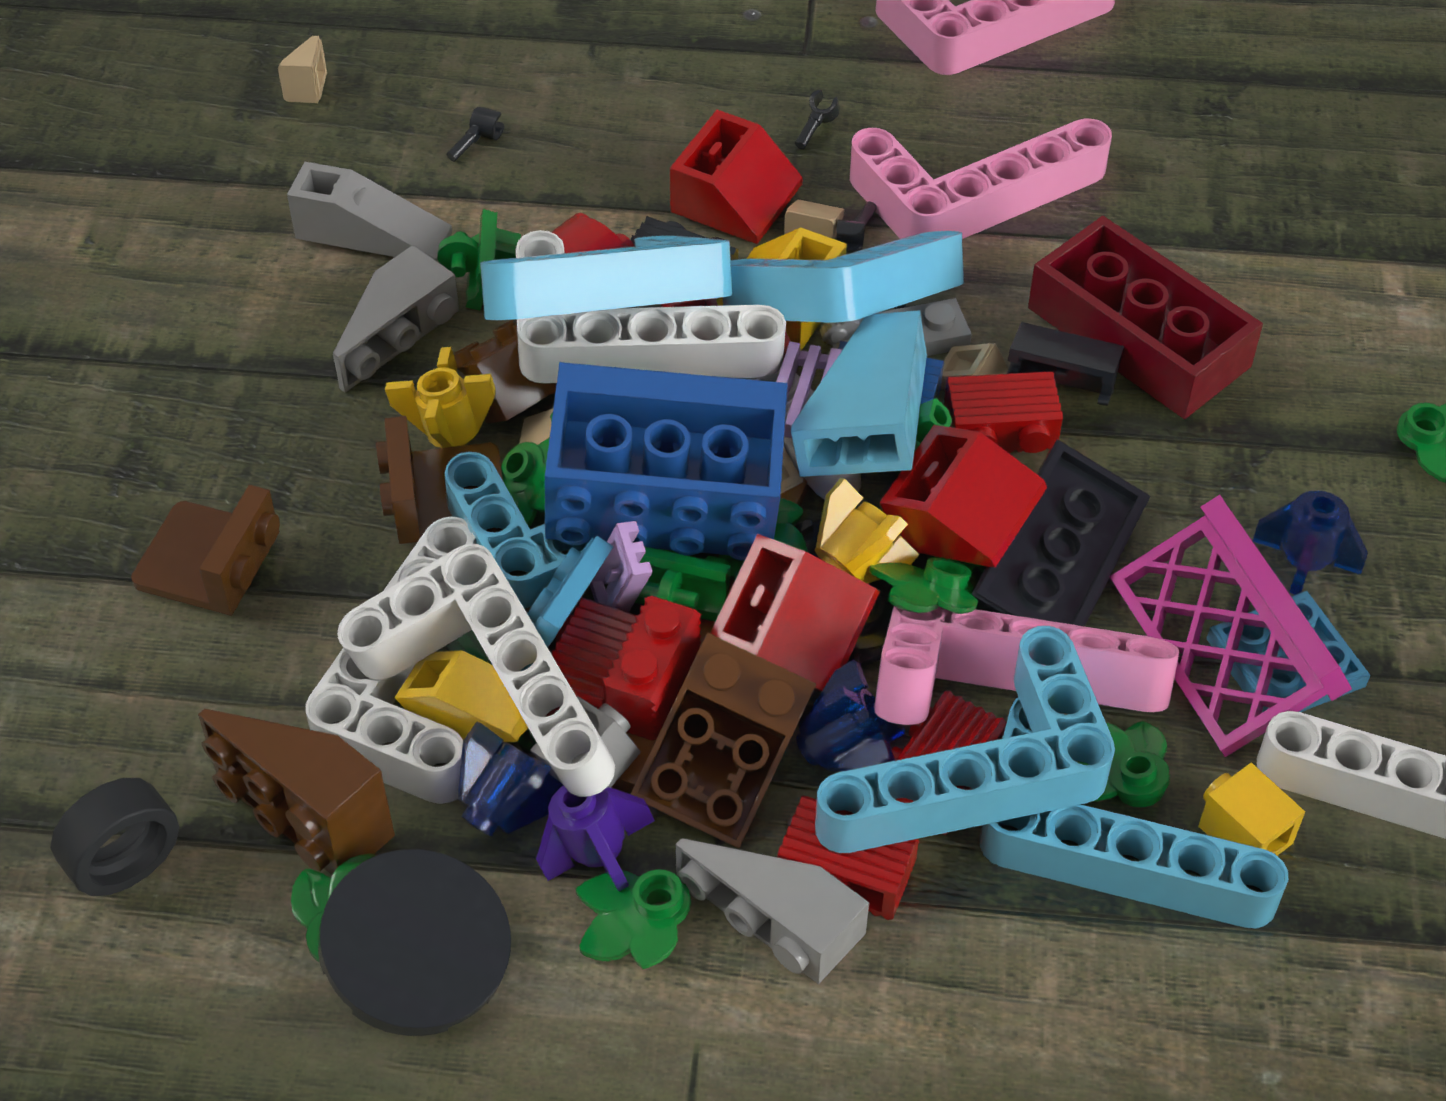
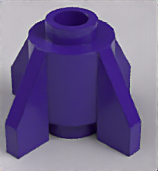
M564 786L560 787L549 803V816L536 857L547 881L574 867L572 858L588 867L604 866L618 892L628 887L629 884L616 857L622 849L625 838L624 830L629 836L655 821L645 800L610 787H606L601 793L587 797H579L570 793Z

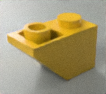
M463 650L434 652L417 662L394 697L405 710L453 729L459 733L463 743L517 742L520 736L528 729L527 724L493 665Z

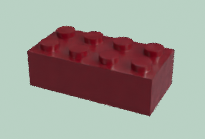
M1103 215L1034 264L1028 309L1059 331L1123 345L1124 349L1118 373L1184 420L1252 367L1263 323Z

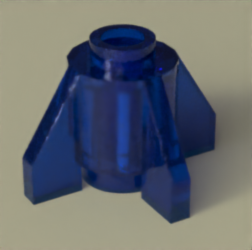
M1326 491L1302 493L1294 501L1261 518L1258 521L1253 537V542L1275 549H1280L1281 543L1283 544L1288 561L1297 568L1289 593L1294 595L1302 592L1308 571L1321 570L1335 560L1334 567L1361 574L1368 555V551L1350 517L1349 508L1342 499Z
M856 660L850 661L833 673L809 713L799 721L800 734L797 735L796 740L802 755L810 764L814 766L819 764L828 771H848L895 761L889 743L906 733L903 724L888 722L875 713V697L866 689L868 688L866 678L860 663Z
M476 722L462 743L457 800L467 808L461 817L476 829L491 837L497 828L509 834L548 815V806L552 796L560 787L564 786L548 773L551 767L541 760L529 757L506 742L501 746L502 738L483 724Z

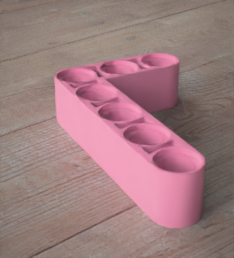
M876 0V14L929 69L942 75H952L1103 15L1112 10L1115 0H971L958 6H954L949 0Z
M1088 118L1076 120L933 179L892 134L880 128H866L855 133L852 138L850 182L866 202L871 201L876 204L875 212L900 239L933 231H959L962 233V239L1101 180L1106 172L1112 133L1108 125L1102 121Z
M894 606L881 654L874 710L880 718L896 724L913 725L924 722L929 714L936 678L1016 691L1013 678L1022 636L1034 627L1051 626L1062 630L1072 640L1099 705L1143 712H1160L1167 709L1170 704L1179 650L1172 643L1154 637L977 609L965 614H955L939 607L929 613H914Z

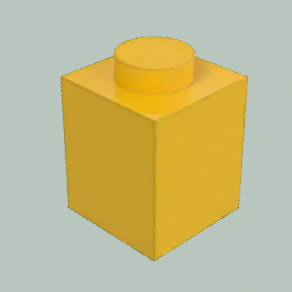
M1251 762L1235 775L1231 776L1229 773H1224L1210 784L1203 795V800L1206 803L1198 827L1208 836L1265 849L1278 856L1294 843L1305 811Z

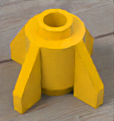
M442 347L437 362L438 368L426 372L419 378L417 390L413 380L387 382L385 392L390 406L402 416H406L409 422L427 435L429 442L435 447L464 446L479 432L495 398L496 388L491 374L465 376L464 379L460 377L457 373V365L452 348Z
M840 478L825 496L815 548L818 557L865 583L880 580L869 572L870 565L882 563H905L911 565L919 554L902 536H899L908 524L900 516L886 515L876 506L866 501H863L855 509L863 497L846 479Z

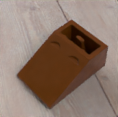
M707 632L633 787L631 795L643 798L647 805L736 848H740L816 683Z
M204 709L198 714L206 738L202 742V747L213 761L216 773L212 778L217 788L231 802L237 803L242 800L250 806L259 824L270 835L279 837L283 834L292 841L300 858L311 869L319 872L325 869L333 875L335 870L349 858L363 854H375L395 836L381 769L338 735L210 709Z

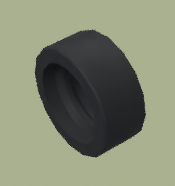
M120 778L101 784L79 798L63 814L53 830L50 848L58 864L79 891L90 896L112 895L128 889L148 877L165 861L176 844L180 826L175 813L152 784L141 778ZM131 826L118 839L100 848L113 835Z

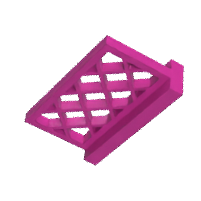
M1219 494L1201 506L1205 516L1111 575L1110 578L1146 635L1172 643L1178 648L1179 653L1183 654L1180 664L1177 662L1175 680L1221 752L1227 757L1264 734L1271 719L1277 714L1287 711L1299 712L1325 695H1328L1330 700L1334 701L1352 688L1338 663ZM1206 537L1213 547L1207 569L1181 565L1185 550ZM1221 561L1225 564L1229 572L1219 571ZM1148 573L1165 575L1158 600L1136 597L1129 585ZM1177 577L1204 580L1197 605L1170 602ZM1215 582L1240 586L1242 590L1236 611L1209 607ZM1250 603L1259 615L1248 613ZM1145 610L1155 611L1153 620L1150 619ZM1167 613L1193 617L1186 642L1167 640L1161 636ZM1205 619L1232 623L1225 649L1198 644ZM1244 625L1269 629L1271 635L1265 655L1237 651ZM1279 647L1282 648L1289 659L1277 657ZM1195 656L1222 660L1215 686L1197 684L1190 681L1189 675ZM1234 662L1262 666L1255 693L1227 689ZM1274 668L1298 672L1306 683V686L1287 698L1267 695ZM1201 696L1211 697L1209 709ZM1223 700L1252 704L1247 722L1225 735L1217 723ZM1263 706L1270 707L1266 711L1262 712Z

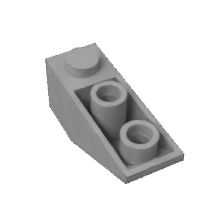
M305 161L287 193L295 238L392 257H396L414 245L438 262V245L452 233V225L350 169Z
M414 245L374 272L333 352L340 390L345 393L362 380L368 379L381 366L399 353L411 348L417 340L438 325L447 322L459 311L454 273Z
M684 838L676 843L677 876L681 883L686 884L690 895L698 900L706 898L724 912L729 923L738 932L748 937L756 936L773 950L777 960L793 973L800 974L803 972L819 984L866 934L869 902L820 866Z

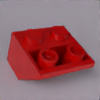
M717 109L670 167L671 212L758 244L802 186L803 177L760 124Z
M933 425L914 452L912 470H902L880 501V505L886 515L900 516L908 524L899 536H902L917 553L995 568L1044 494L1047 485L1043 478L983 433Z
M757 534L710 634L816 683L815 691L831 697L880 591L804 550Z

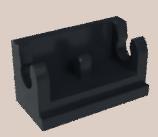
M1021 322L1009 350L1007 361L1010 362V366L1006 374L1053 371L1056 383L1100 393L1097 404L1108 407L1115 389L1124 346Z

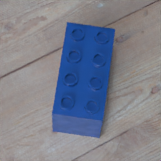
M559 362L545 470V539L559 540L569 545H581L589 543L592 537L595 539L596 536H599L607 542L617 523L636 521L639 532L633 542L643 541L644 547L673 550L682 555L708 553L730 555L732 558L745 560L757 534L774 539L781 494L788 383Z

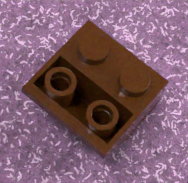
M517 319L510 320L493 330L492 332L495 337L481 344L476 341L453 353L457 365V373L463 379L465 376L492 375L496 393L484 419L487 424L507 421L556 391L557 383L533 382L521 373L518 353Z

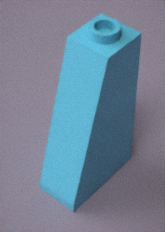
M920 310L873 314L862 320L792 424L791 435L800 477L912 470L927 358Z

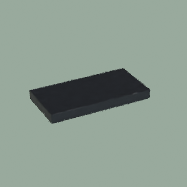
M1057 439L1037 472V475L1045 480L1047 489L995 568L985 566L971 595L978 600L977 610L1085 626L1151 496Z

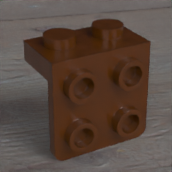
M407 417L384 418L386 441L376 442L380 474L389 473L390 482L380 483V495L383 515H394L399 544L418 542L426 529L434 521L444 517H453L447 505L445 470L446 465L456 455L464 452H477L488 457L503 480L497 445L481 443L412 452ZM477 486L464 487V489L470 490L478 488ZM489 528L486 531L495 533L502 531L503 529Z
M248 485L232 513L188 501L176 503L132 573L131 579L135 589L232 616L280 532V519L275 514L270 490Z

